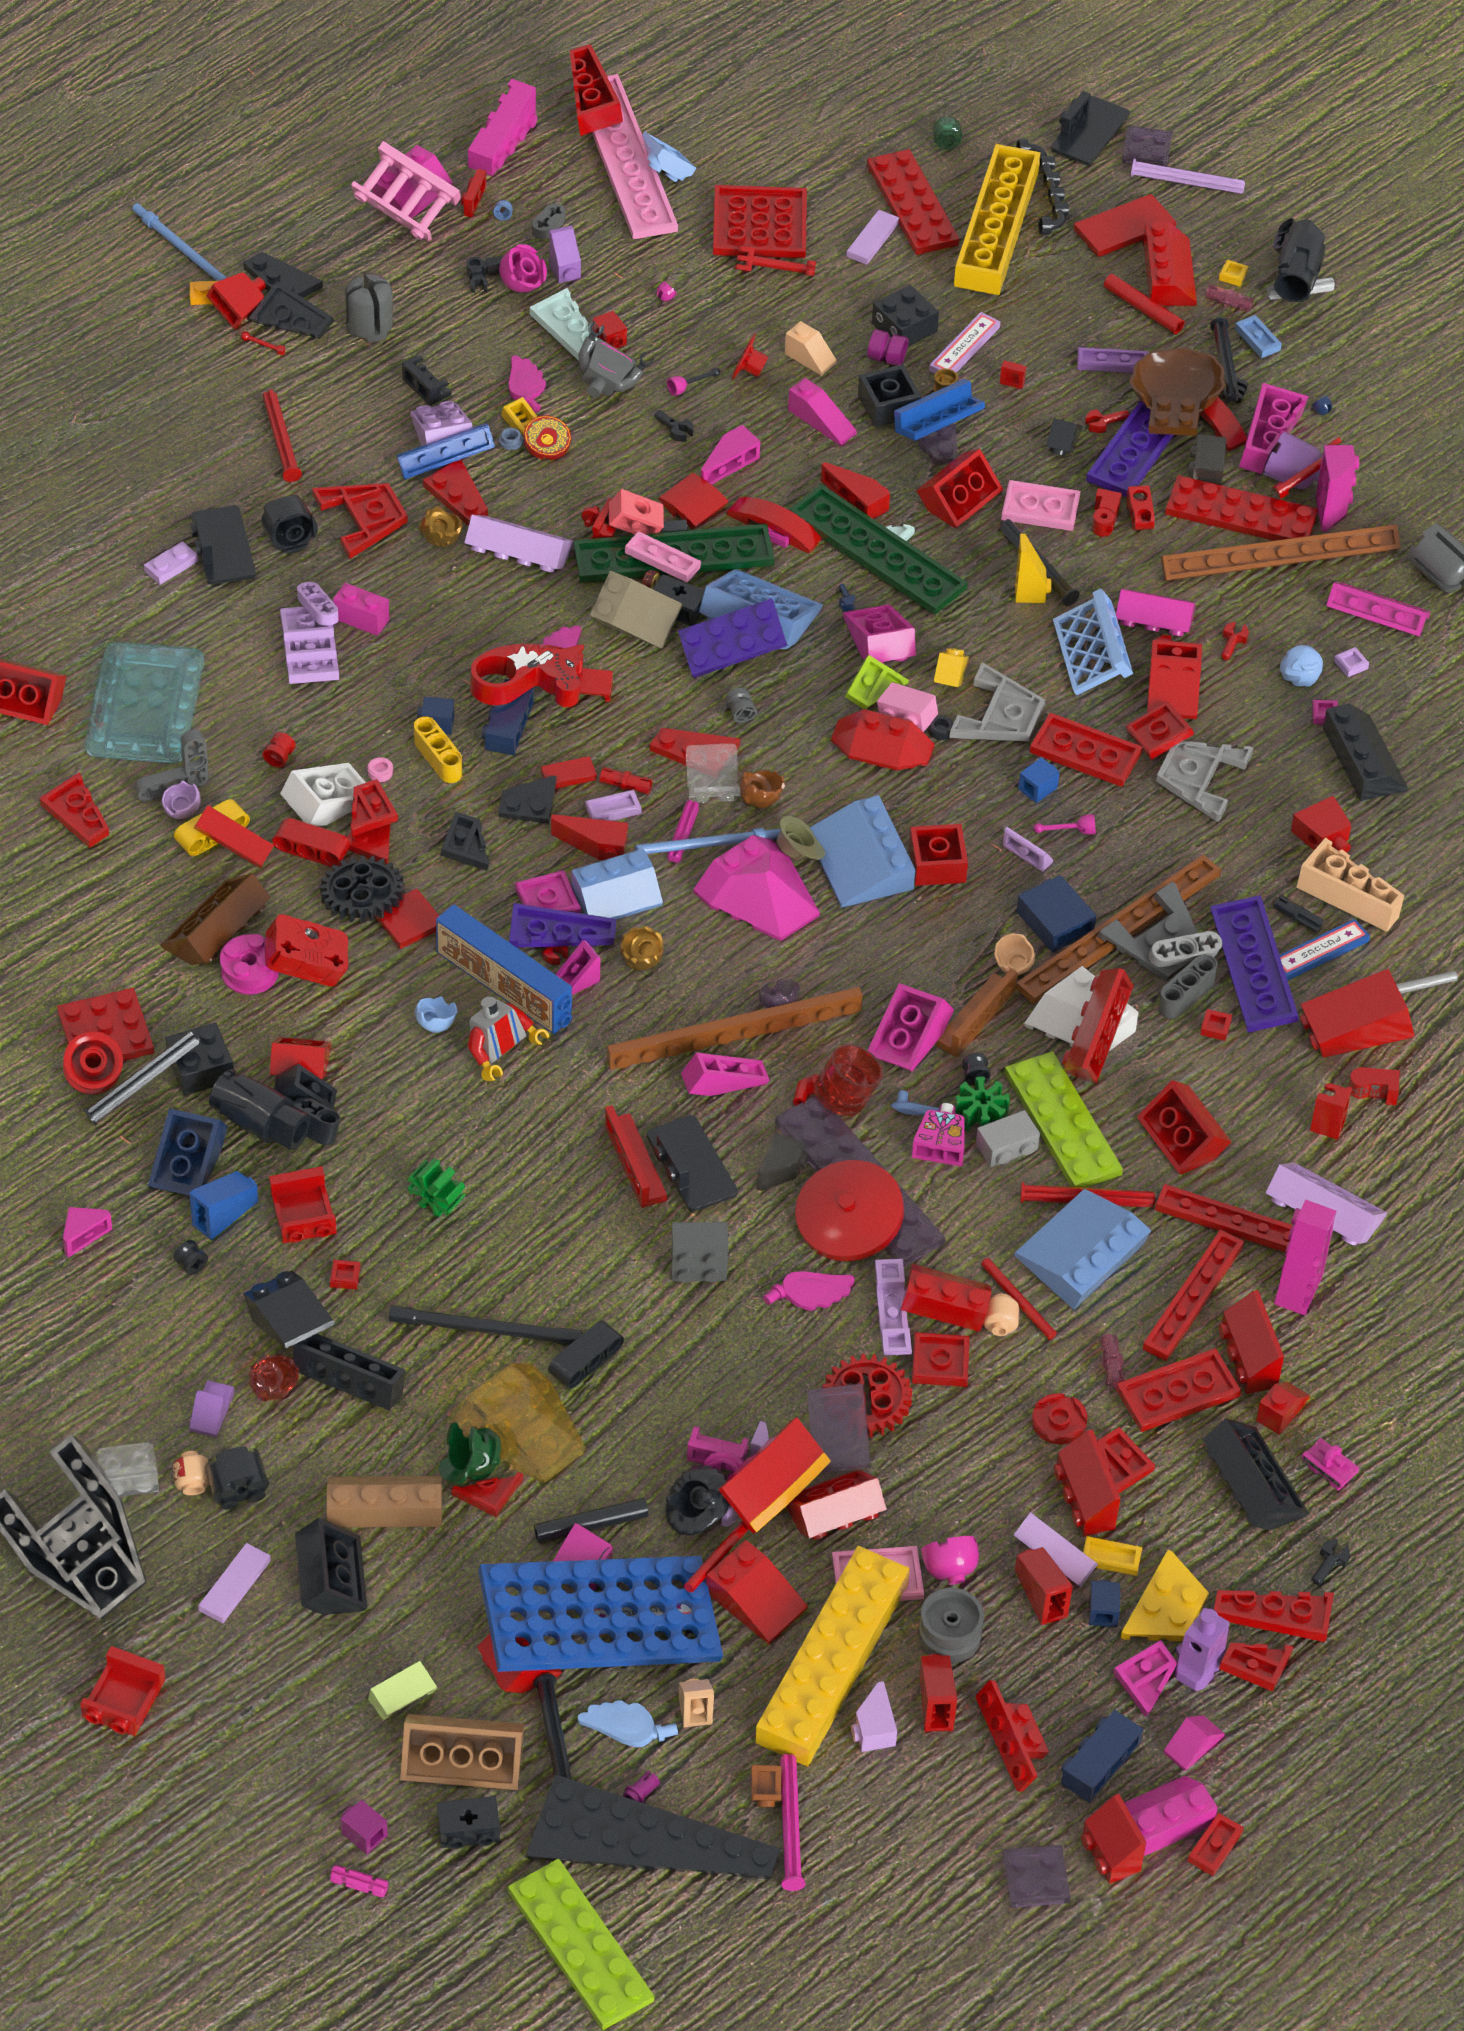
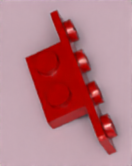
M989 1680L976 1694L975 1698L1016 1790L1023 1792L1037 1777V1772L1031 1759H1043L1049 1753V1750L1028 1704L1005 1703L996 1681Z

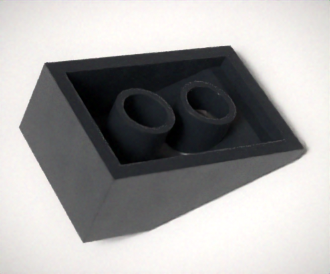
M292 1270L281 1272L276 1278L266 1283H258L251 1290L243 1293L252 1322L285 1348L335 1325L332 1317L304 1279Z

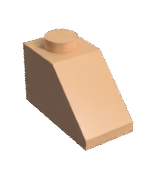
M800 321L786 333L785 354L821 376L836 364V358L819 331Z
M689 1679L685 1682H679L678 1698L683 1728L712 1724L714 1691L709 1680Z

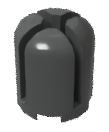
M364 273V283L360 275L353 277L345 289L347 331L353 338L354 335L367 338V342L382 340L387 337V333L393 327L392 288L389 282L378 274Z
M1436 523L1422 533L1425 537L1416 548L1413 545L1410 547L1407 559L1442 592L1452 593L1459 590L1461 586H1464V544L1444 526H1439Z

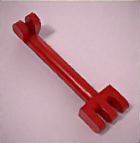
M738 247V251L747 253V256L737 255L736 260L745 262V265L736 264L735 270L751 272L752 265L804 273L807 276L814 277L815 261L808 260L807 264L759 257L754 256L755 248Z
M1338 437L1327 445H1339L1342 440ZM1322 457L1286 481L1274 485L1272 488L1278 493V497L1280 499L1286 497L1289 494L1288 490L1319 471Z

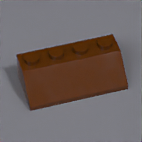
M253 873L227 879L160 945L166 951L192 966L201 963L206 965L216 958L217 955L215 953L232 940V936L236 932L242 931L249 925L248 920L252 916H256L265 909L264 904L271 897Z

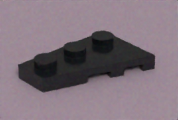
M279 282L274 284L249 317L250 321L318 339L322 338L334 322L332 316Z

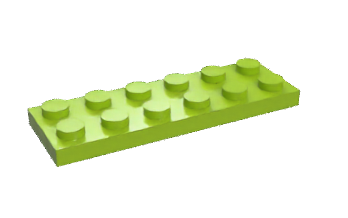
M1053 1051L1005 1067L1004 1074L1071 1187L1086 1188L1122 1176L1123 1168Z
M560 1859L508 1886L509 1895L602 2030L654 2002V1994Z

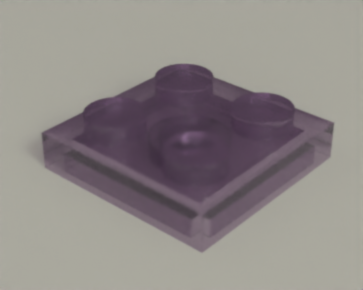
M1128 126L1122 163L1133 164V160L1136 159L1137 162L1167 167L1173 132Z
M1062 1845L1003 1849L1002 1858L1011 1908L1070 1903L1071 1896Z

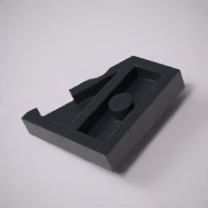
M549 776L502 790L498 816L501 818L549 824L557 776Z

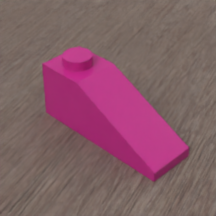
M804 378L789 389L788 410L838 445H843L857 434V430L824 390L807 378Z
M743 425L728 431L723 435L702 467L701 477L712 485L759 459L760 440Z
M695 1053L681 1072L689 1094L706 1096L765 1085L770 1081L762 1060Z

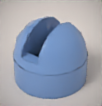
M500 200L495 204L493 213L497 219L505 221L511 217L513 208L508 201ZM502 207H505L503 212L499 211Z

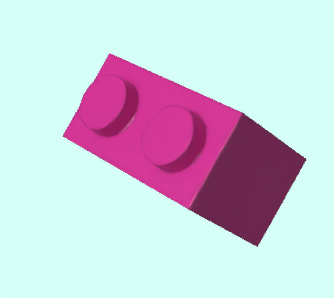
M344 583L333 598L334 604L338 607L339 621L378 636L390 620L389 599L348 583Z

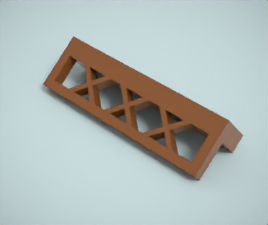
M1010 969L1003 978L994 973L950 1022L942 1036L935 1043V1046L957 1058L1015 993L1017 971Z

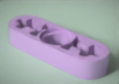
M304 582L297 586L298 601L318 624L329 626L339 621L338 607L317 583Z

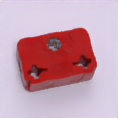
M280 914L265 933V964L270 970L333 987L348 970V937L341 930Z

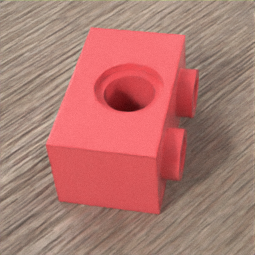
M621 489L609 502V525L635 535L638 531L643 534L659 533L664 527L663 504Z

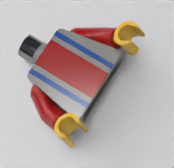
M485 997L481 1001L482 1010L471 1017L469 1021L470 1036L467 1046L477 1064L483 1067L482 1078L485 1081H494L492 1073L495 1077H501L503 1072L500 1066H491L490 1064L524 1039L526 1031L529 1032V1041L535 1045H542L537 1038L538 1033L543 1038H549V1034L544 1029H536L533 1026L534 1022L512 1003H503L494 997Z

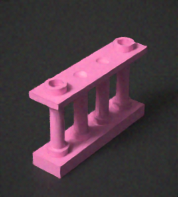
M383 141L378 147L380 163L363 186L353 181L351 184L353 195L360 202H368L411 230L410 233L417 239H425L429 242L432 238L430 230L427 229L445 203L448 204L450 202L456 206L461 199L460 191ZM393 165L400 169V174L383 197L379 198L370 191L388 166L391 167ZM412 177L418 181L419 186L399 211L389 203L405 181ZM432 190L437 193L438 198L420 223H418L408 215L425 192Z

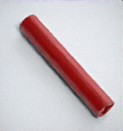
M1110 274L1105 279L1104 288L1175 335L1183 329L1184 320L1116 275Z

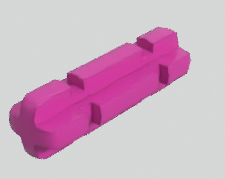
M334 1865L330 1874V1881L340 1885L346 1883V1887L365 1893L372 1891V1895L384 1897L388 1890L387 1880L378 1877L375 1880L372 1875L352 1869L346 1871V1867Z

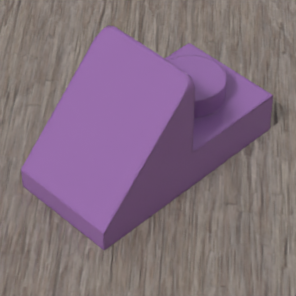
M207 1380L204 1390H198L196 1393L189 1430L216 1438L233 1398L234 1387Z

